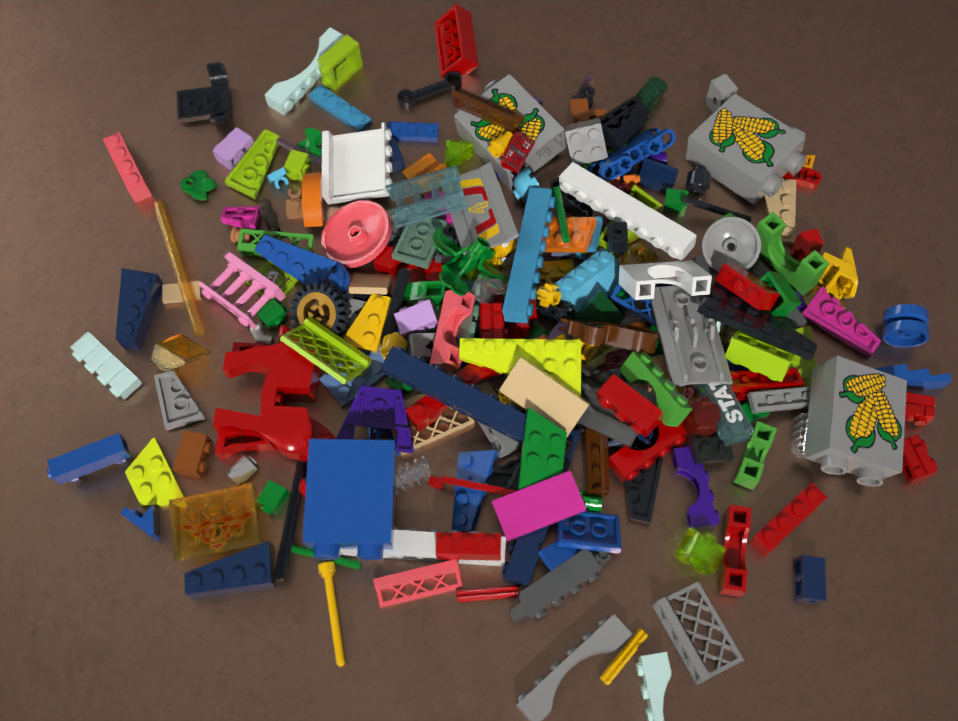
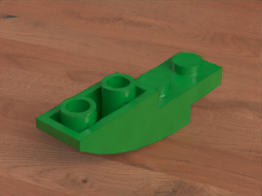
M441 281L407 283L401 306H414L418 301L430 299L434 304H443L445 291L451 290V288L445 286Z

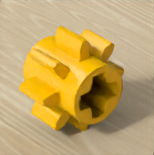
M545 283V286H541L537 291V299L541 300L539 305L546 308L549 304L557 305L561 300V293L557 291L559 286L552 283Z

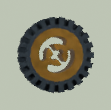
M313 283L300 288V292L294 295L296 299L291 300V304L294 307L289 308V312H293L290 320H295V323L292 324L293 328L304 324L306 318L312 317L320 324L328 320L324 326L336 335L342 336L344 334L343 331L349 327L346 323L351 321V318H348L351 310H347V306H350V303L344 300L347 296L345 294L341 295L342 290L340 288L335 289V285H328V283ZM316 300L319 301L317 305H313Z

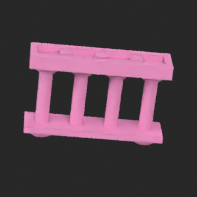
M228 252L224 256L228 261V267L209 287L201 281L198 285L203 289L201 293L207 299L213 298L237 316V320L243 326L247 327L249 325L255 330L257 326L251 318L270 298H276L281 302L286 296L279 286L231 252ZM238 271L240 276L221 296L215 291L233 272L236 273ZM251 280L252 285L233 305L227 301L245 281ZM257 290H264L261 298L245 314L239 310Z

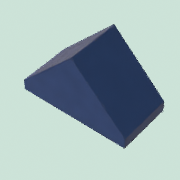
M394 138L390 141L392 156H390L392 172L390 174L405 169L404 159Z

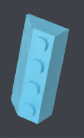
M603 247L554 284L559 286L557 291L561 293L560 303L564 301L572 304L576 309L574 315H570L572 318L598 290L602 291L607 298L612 295L619 283L620 264L618 259L611 253H608Z

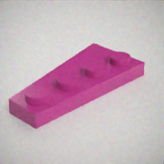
M824 286L820 288L802 314L806 320L868 358L871 357L881 342L863 323L860 324L850 311H846L835 297L832 298Z

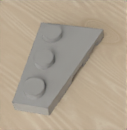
M173 370L154 375L166 430L205 419Z

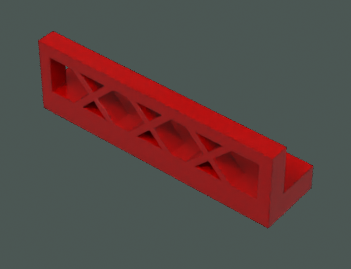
M789 368L782 382L771 380L766 375L750 370L731 371L733 383L732 385L724 384L727 387L725 391L729 395L732 392L738 393L731 395L732 398L721 399L723 403L732 400L734 402L749 401L747 394L750 392L802 387L804 381L797 368Z

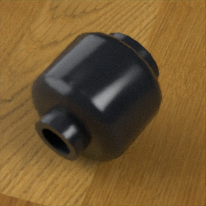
M694 167L687 173L686 186L689 191H692V194L702 195L703 192L710 189L711 173L706 168Z

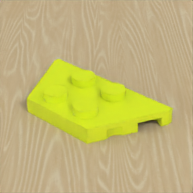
M155 437L152 438L125 471L140 506L149 508L152 505L164 507L171 504H188Z

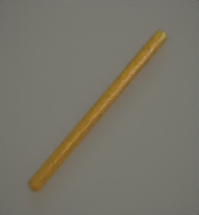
M157 200L153 206L194 336L199 337L205 334L202 319L163 201Z

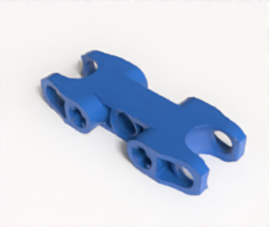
M651 128L631 139L629 144L613 153H607V159L594 161L589 164L587 171L593 174V167L599 165L597 177L604 181H611L630 171L633 165L650 155H657L673 145L676 140L674 131L672 129L661 131L660 128ZM668 133L670 135L669 142L664 143L662 141L663 135Z

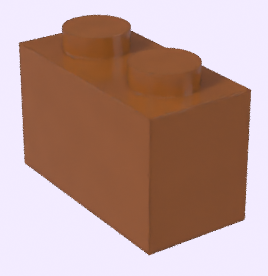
M183 431L172 469L178 475L202 478L203 472L207 470L208 454L213 449V442L210 437L203 433Z

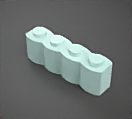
M86 332L70 346L74 351L72 355L79 362L83 360L86 363L84 367L91 374L96 372L98 374L96 378L104 386L109 384L111 386L109 391L115 397L121 396L125 400L142 384L91 333Z

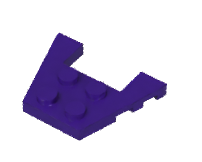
M360 386L336 439L354 440L355 426L396 430L397 452L413 454L414 446L412 445L401 390Z

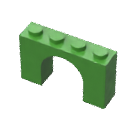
M771 212L758 223L756 228L761 240L759 255L777 272L782 273L785 279L804 296L818 284L829 262L817 251H813L801 262L792 258L785 250L781 240L782 233L787 224L774 212Z

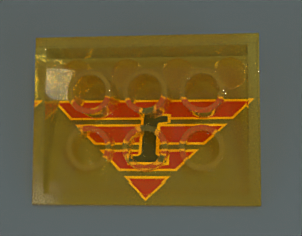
M249 483L169 500L174 561L177 562L260 544V508L256 502L258 493L254 485Z

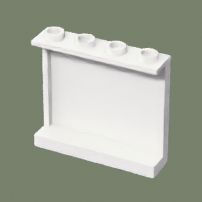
M384 122L382 123V129L333 136L329 130L322 131V197L327 204L390 196V189L393 188L392 179L390 178V172H392V163L390 161V156H392L390 145L392 133Z

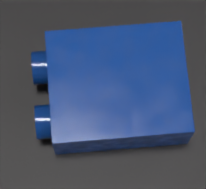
M309 439L303 543L308 549H314L313 558L339 559L340 549H357L358 559L381 560L383 559V550H393L397 457L395 440Z

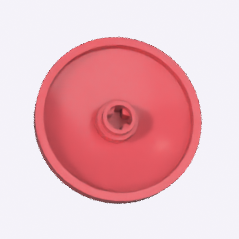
M368 200L355 201L343 206L331 216L324 227L321 245L325 255L329 259L342 263L345 268H355L369 263L384 250L390 239L392 231L390 217L382 206Z

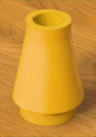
M507 131L490 142L488 147L490 154L496 158L503 156L514 137L513 134Z

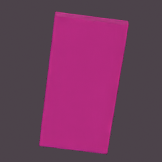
M571 470L492 501L507 542L587 510Z

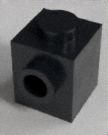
M627 222L607 223L608 253L627 252Z

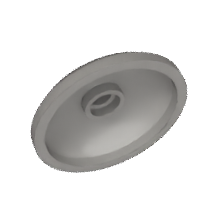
M726 217L716 221L708 228L702 241L703 256L709 266L717 272L720 271L723 263L737 264L744 270H748L757 261L761 250V240L756 228L750 222L738 217ZM732 243L734 249L728 250L727 245Z

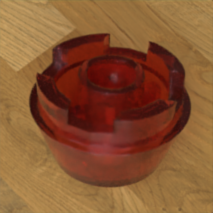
M697 396L688 402L693 409L681 422L687 433L708 437L719 430L717 428V421L721 420L720 410L716 403L712 404L709 400L710 397Z

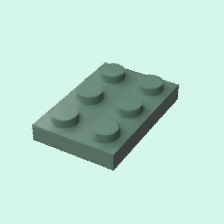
M412 212L394 249L392 259L428 269L437 250L433 244V234L438 227L444 234L447 228V221Z

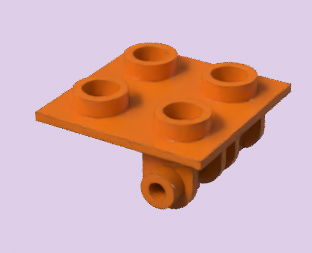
M430 153L401 171L423 196L424 193H428L440 185L439 179L451 177L446 171L448 169L447 165L439 163Z

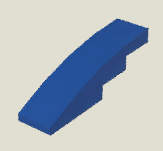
M907 364L874 368L907 380V389L945 388L952 381L950 373L931 376L928 368L909 371Z

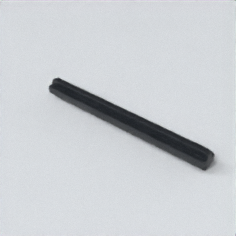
M302 462L296 464L274 572V580L276 581L286 580L302 499L299 484L302 479L306 478L307 464Z

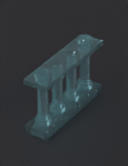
M457 165L386 185L391 201L396 200L397 208L390 210L396 228L468 208L463 189L457 190L456 183L462 181ZM449 185L450 193L440 195L438 188ZM431 190L433 198L422 201L420 193ZM413 195L415 203L404 206L403 198Z

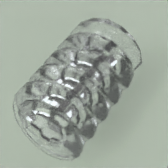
M808 413L798 414L794 418L795 424L793 425L791 453L801 458H804Z
M420 456V463L413 459V466L408 462L405 463V470L398 466L395 485L396 495L399 494V488L404 492L406 491V484L411 488H414V481L421 485L422 477L429 481V474L432 475V472L424 456Z

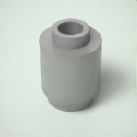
M242 456L229 469L230 472L227 475L238 486L241 483L244 484L258 470L255 467L257 462L251 456L247 458Z

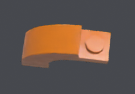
M319 172L304 173L302 211L304 227L323 226L325 221L322 173Z

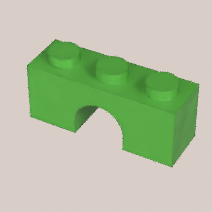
M759 421L756 422L750 433L733 483L751 490L756 487L765 465L763 464L764 459L772 445L777 428Z

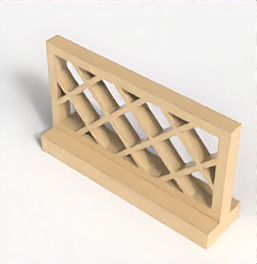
M421 393L405 400V410L424 397L425 394ZM455 411L452 420L440 415L434 428L429 426L425 428L433 431L429 439L418 438L420 433L418 431L416 436L411 435V438L414 439L412 444L414 450L475 424V422L468 416V422L463 424L455 422L458 411ZM439 420L451 423L447 431L442 432L436 429ZM390 430L396 442L397 431Z

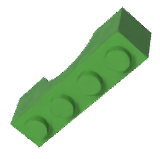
M632 352L619 369L630 383L644 385L649 382L653 386L656 393L655 406L663 411L661 421L665 426L678 427L693 409L688 404V399L675 389L676 385L663 375V370L654 365L652 358L647 353Z

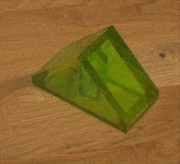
M447 140L444 163L448 167L447 172L475 155L472 142Z

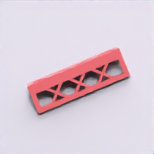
M449 560L373 579L380 608L463 588L457 560ZM455 573L458 584L449 586L442 582L447 574ZM433 579L438 583L433 590L428 591L422 587L425 580ZM411 583L417 589L413 595L407 596L401 591L406 584ZM392 589L396 592L392 600L383 602L382 590Z

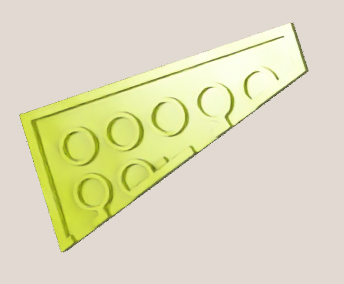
M460 338L459 359L461 361L480 367H487L495 370V372L509 375L520 357L523 356L581 397V340Z

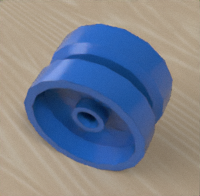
M899 304L885 309L883 312V326H885L883 328V341L888 345L901 348L925 344L929 340V326H927L929 324L928 310L915 304Z

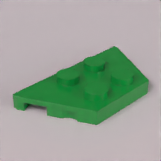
M527 408L518 489H524L563 473L567 432Z

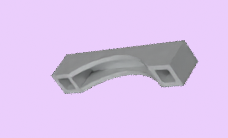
M615 614L610 618L605 616L598 623L599 629L595 632L590 630L582 638L584 642L579 647L574 645L566 653L568 657L563 662L558 660L550 667L552 672L547 677L542 675L533 683L536 687L530 693L526 690L517 698L519 703L516 707L528 721H542L552 711L556 689L562 678L573 666L592 655L615 652L632 636V633Z

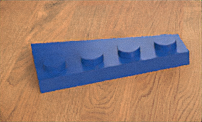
M497 450L459 452L456 478L487 484L489 477L492 476V466L499 452ZM455 485L451 530H457L460 533H469L475 530L482 508L480 504L483 496L486 495V491Z

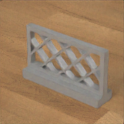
M699 581L658 600L652 605L696 686L744 660ZM696 589L700 596L699 603L688 599L691 590ZM673 599L682 601L681 612L673 609L669 601ZM687 604L697 607L695 617L685 614ZM701 609L710 613V622L699 619ZM683 618L694 621L692 631L686 630L683 627ZM698 623L709 627L707 637L696 633ZM712 629L721 632V642L711 639ZM694 638L706 641L704 651L695 648L693 644ZM709 643L720 646L718 657L707 653ZM724 648L732 651L736 659L731 662L722 659ZM706 658L717 661L716 668L711 673H709L705 666Z

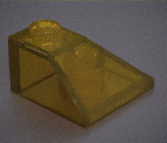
M180 333L156 342L150 363L159 370L166 372L210 355V351Z

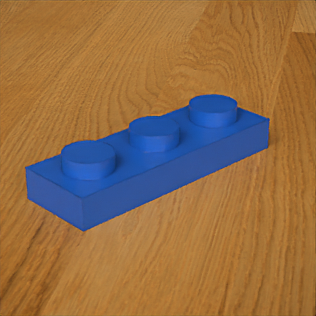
M387 121L386 126L391 130L392 138L398 141L438 142L439 123Z

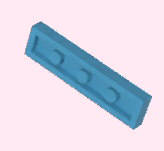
M321 84L309 94L311 101L357 132L364 131L372 123V118Z

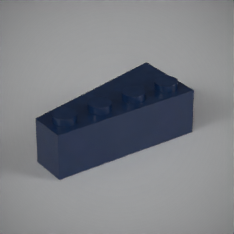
M122 268L115 339L123 348L141 351L162 293V285H164L158 274Z
M266 541L184 573L185 595L191 599L276 588V580H274V546L270 541Z

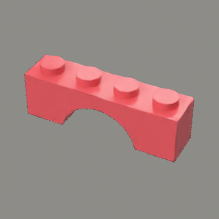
M120 132L104 138L103 141L134 202L137 203L152 196Z
M452 290L445 291L429 365H437L445 371L460 370L462 361L459 359L456 335L462 321L472 314L475 295L467 292L466 295L460 296Z

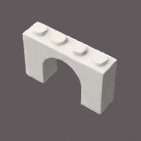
M693 260L620 265L618 284L634 300L654 299L655 284L659 283L679 286L691 296L710 294L712 275Z

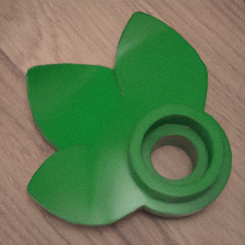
M305 128L307 139L299 142L296 147L300 152L308 153L310 162H315L322 155V149H320L322 135L317 129Z
M205 170L194 171L189 177L183 178L180 182V188L183 192L191 194L197 200H207L206 192L217 187V183L212 178L207 177V171Z

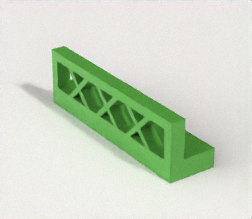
M240 229L237 250L241 256L265 258L254 251L258 245L256 243L260 242L264 235L278 237L277 239L279 240L289 238L292 241L290 244L299 247L297 243L302 239L309 240L308 248L303 249L313 252L314 235ZM245 234L254 236L255 240L251 243H243Z

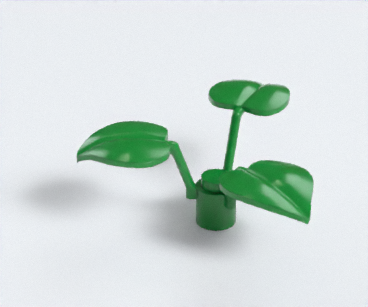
M439 227L436 229L432 240L434 246L440 252L447 256L453 255L457 257L465 251H469L468 256L470 259L457 277L446 270L441 271L439 274L441 282L448 288H451L455 294L460 296L467 294L468 285L460 280V277L473 260L477 261L480 259L478 263V269L481 271L480 274L492 285L502 286L509 281V276L483 263L487 255L486 252L490 248V244L484 238L477 237L474 243L470 242L468 246L460 250L451 239L441 232Z

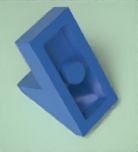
M152 505L144 515L135 508L132 511L127 507L122 510L120 514L156 541L160 539L159 510Z

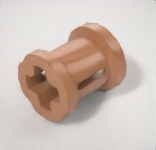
M235 226L231 231L232 243H237L239 239L240 229ZM245 234L243 243H251L254 240V236Z

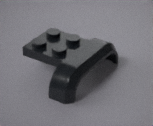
M222 63L207 64L211 87L177 91L179 123L210 119L211 124L214 126L227 124L230 120L229 84L226 69Z

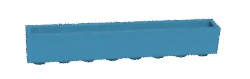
M529 189L502 309L505 322L528 323L529 316H533L534 305L532 302L537 297V288L535 287L540 282L539 268L543 267L544 259L542 254L546 252L547 248L545 239L549 237L550 227L548 225L552 223L553 212L551 210L556 205V197H553L552 189Z

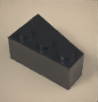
M631 97L600 117L605 145L619 150L648 120L644 100Z

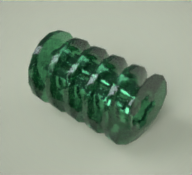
M650 77L636 96H634L644 100L647 115L664 93L667 92L668 86L661 78Z

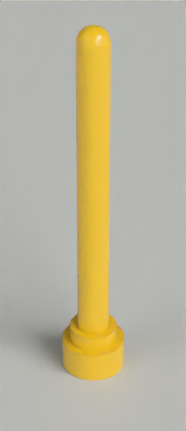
M324 562L318 565L319 574L322 575L325 581L336 663L339 667L345 665V657L333 583L336 567L335 562Z

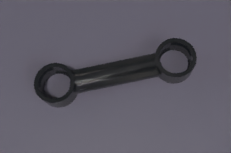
M449 72L443 81L413 92L408 89L401 90L397 95L398 105L401 109L409 110L414 107L415 101L445 90L450 92L453 90L459 91L462 88V76L458 72ZM450 80H458V81H459V82L456 83V84H450V83H448ZM405 97L411 98L408 102L401 101Z

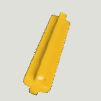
M638 629L601 674L600 679L605 684L609 685L648 637L644 630Z

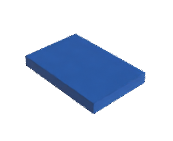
M585 511L557 522V547L620 553L622 547L619 515Z

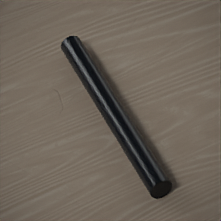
M683 195L681 198V203L722 216L732 213L734 216L751 222L752 219L750 216Z

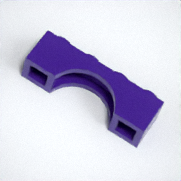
M690 446L674 448L671 458L675 474L689 479L697 493L696 502L685 512L689 532L713 530L718 525L720 517L718 511L714 510V493L712 490H709L708 471H704L703 464L695 465Z

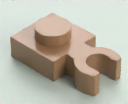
M298 188V193L294 195L292 190L289 189L288 195L290 200H286L287 219L303 218L302 190Z

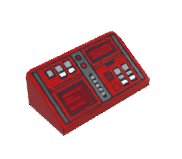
M516 131L501 158V166L519 173L535 143L521 132Z

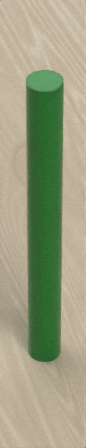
M559 186L553 188L554 197H556L555 203L562 241L568 243L570 236L561 189Z
M292 544L291 552L313 558L314 549ZM342 556L339 559H320L360 570L362 561Z

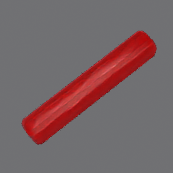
M518 585L459 589L456 591L458 602L519 596Z

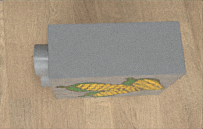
M510 74L500 81L493 80L487 84L480 97L523 115L525 120L518 132H521L535 143L520 171L528 167L532 174L566 148L564 128ZM457 108L453 116L458 135L485 164L491 162L494 171L499 175V179L510 190L513 189L514 178L518 173L503 168L501 166L502 156L496 158L488 150L490 142L503 135L507 130Z
M734 93L688 137L685 159L696 167L706 168L711 173V177L755 205L765 194L772 198L780 190L784 182L782 177L787 172L795 175L802 168L807 159V156L802 153L806 137Z
M835 356L812 368L804 458L820 463L821 470L828 474L841 475L848 472L857 475V483L865 486L883 485L884 478L902 473L907 380L840 356Z

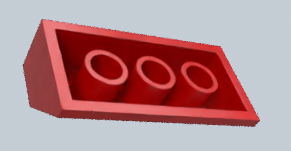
M455 4L434 22L442 77H445L449 72L467 75L479 66L471 12Z

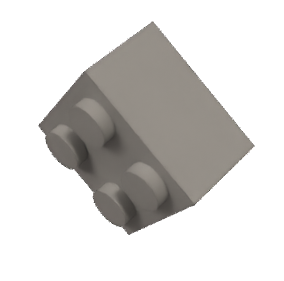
M600 118L564 126L571 163L574 162L577 165L608 158Z

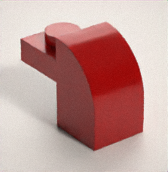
M818 228L804 231L796 237L789 252L792 258H797V261L801 262L813 251L820 252L824 243Z

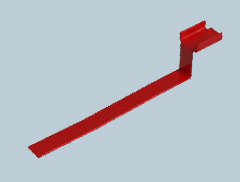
M432 476L428 482L430 487L443 489L442 487L446 483L504 496L516 491L448 476H442V478Z

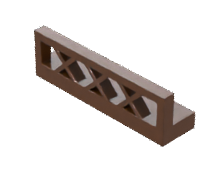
M461 89L460 92L453 90L451 93L454 107L514 134L525 120L523 115L464 89Z
M586 427L588 493L604 497L607 496V492H610L608 437Z

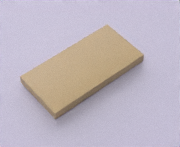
M523 356L520 357L499 389L500 392L524 409L534 410L567 432V437L590 405L588 401Z

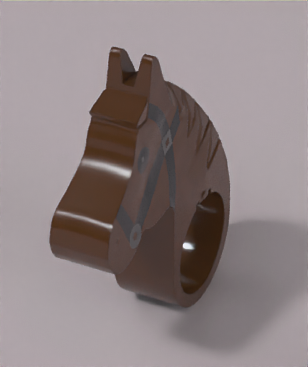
M561 318L560 320L567 324V327H559L560 331L577 337L585 344L593 346L606 344L644 353H655L659 333L650 329L602 321H581Z

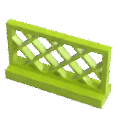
M312 317L306 318L304 324L283 334L280 339L344 385L358 375L360 377L364 376L372 361L370 357Z

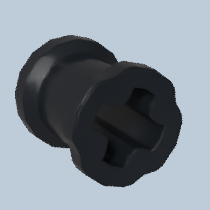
M583 86L579 90V99L587 98L588 108L592 107L594 103L592 98L595 95V90L591 86Z

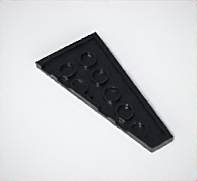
M715 278L711 282L710 294L704 296L697 310L702 315L809 361L812 360L818 345L767 311L757 310L717 282Z
M656 434L655 439L652 442L653 445L656 443ZM638 437L632 443L633 450L640 451L652 447L642 443ZM660 456L654 459L655 463L648 469L643 467L639 470L638 476L633 480L629 481L627 479L624 481L629 520L648 525L651 523L663 458Z

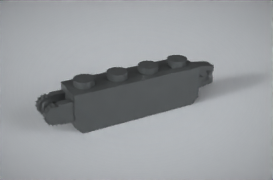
M583 549L520 592L519 604L510 610V620L517 623L526 617H529L530 620L534 617L537 620L547 613L546 609L552 605L554 607L559 606L565 601V596L570 593L573 596L582 590L581 585L587 581L591 584L600 577L599 573L602 567L612 558L610 553L602 551L591 553L589 550Z

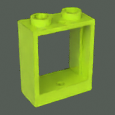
M347 34L317 59L322 83L334 91L363 67L359 43ZM346 58V60L341 65H339L335 70H333L340 62H342Z

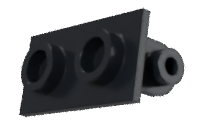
M537 298L535 300L538 310L542 315L555 318L558 322H562L560 321L561 318L569 319V316L574 315L576 311L572 304L564 301L555 306L549 304L546 308L539 305L541 300Z

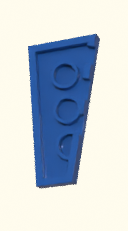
M268 235L262 237L254 250L304 285L325 283L329 274H331L338 263L336 260L326 258Z

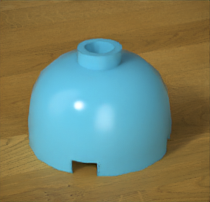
M528 167L521 170L514 178L515 190H513V193L517 200L522 199L525 203L527 202L530 188H541Z

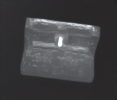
M500 279L476 280L475 299L480 304H493L495 295H504L507 292V287Z

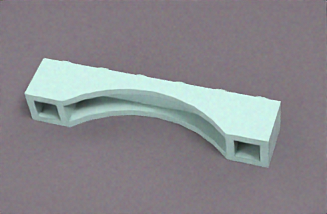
M329 28L319 38L318 52L312 63L297 76L275 83L265 94L268 106L283 115L288 110H291L293 105L321 77L317 59L342 39L344 35Z
M667 652L640 656L638 663H636V670L638 676H642L643 685L640 688L642 698L646 699L648 708L645 709L647 721H664L663 698L667 683L672 675Z

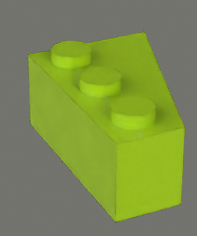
M737 330L730 341L725 357L733 364H740L752 372H759L771 380L782 382L791 367L795 354Z

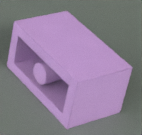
M236 127L212 151L216 160L232 171L253 145L254 141L251 136Z
M430 299L420 300L416 305L401 308L399 312L394 314L400 334L405 339L412 333H424L438 327L439 323L436 306Z

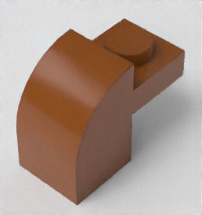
M587 98L570 99L569 116L571 123L588 121L607 114L606 109L589 110Z

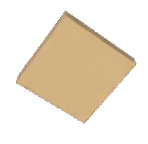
M354 273L349 285V293L386 295L392 281V274Z

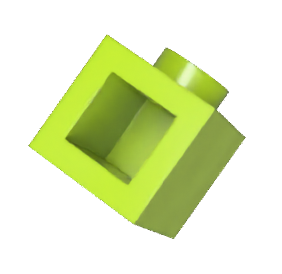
M295 150L290 151L284 165L287 177L292 180L302 181L304 173H310L311 162L308 153Z

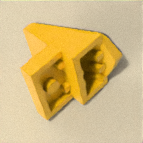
M846 246L838 258L824 252L822 257L829 262V265L818 283L825 286L829 295L839 300L842 297L846 299L856 297L860 281L853 250Z

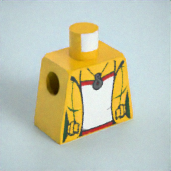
M514 239L492 247L496 254L492 259L485 261L487 265L497 271L512 265L517 240Z

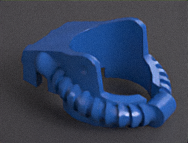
M339 262L334 267L333 273L329 274L330 282L328 285L333 284L336 286L335 289L340 288L342 295L348 291L347 286L350 285V277L345 266ZM349 294L346 295L347 298L344 299L345 302L349 300Z

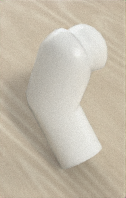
M255 322L254 324L257 326L255 330L250 327L254 340L259 343L273 345L274 336L264 334L263 325L260 322Z

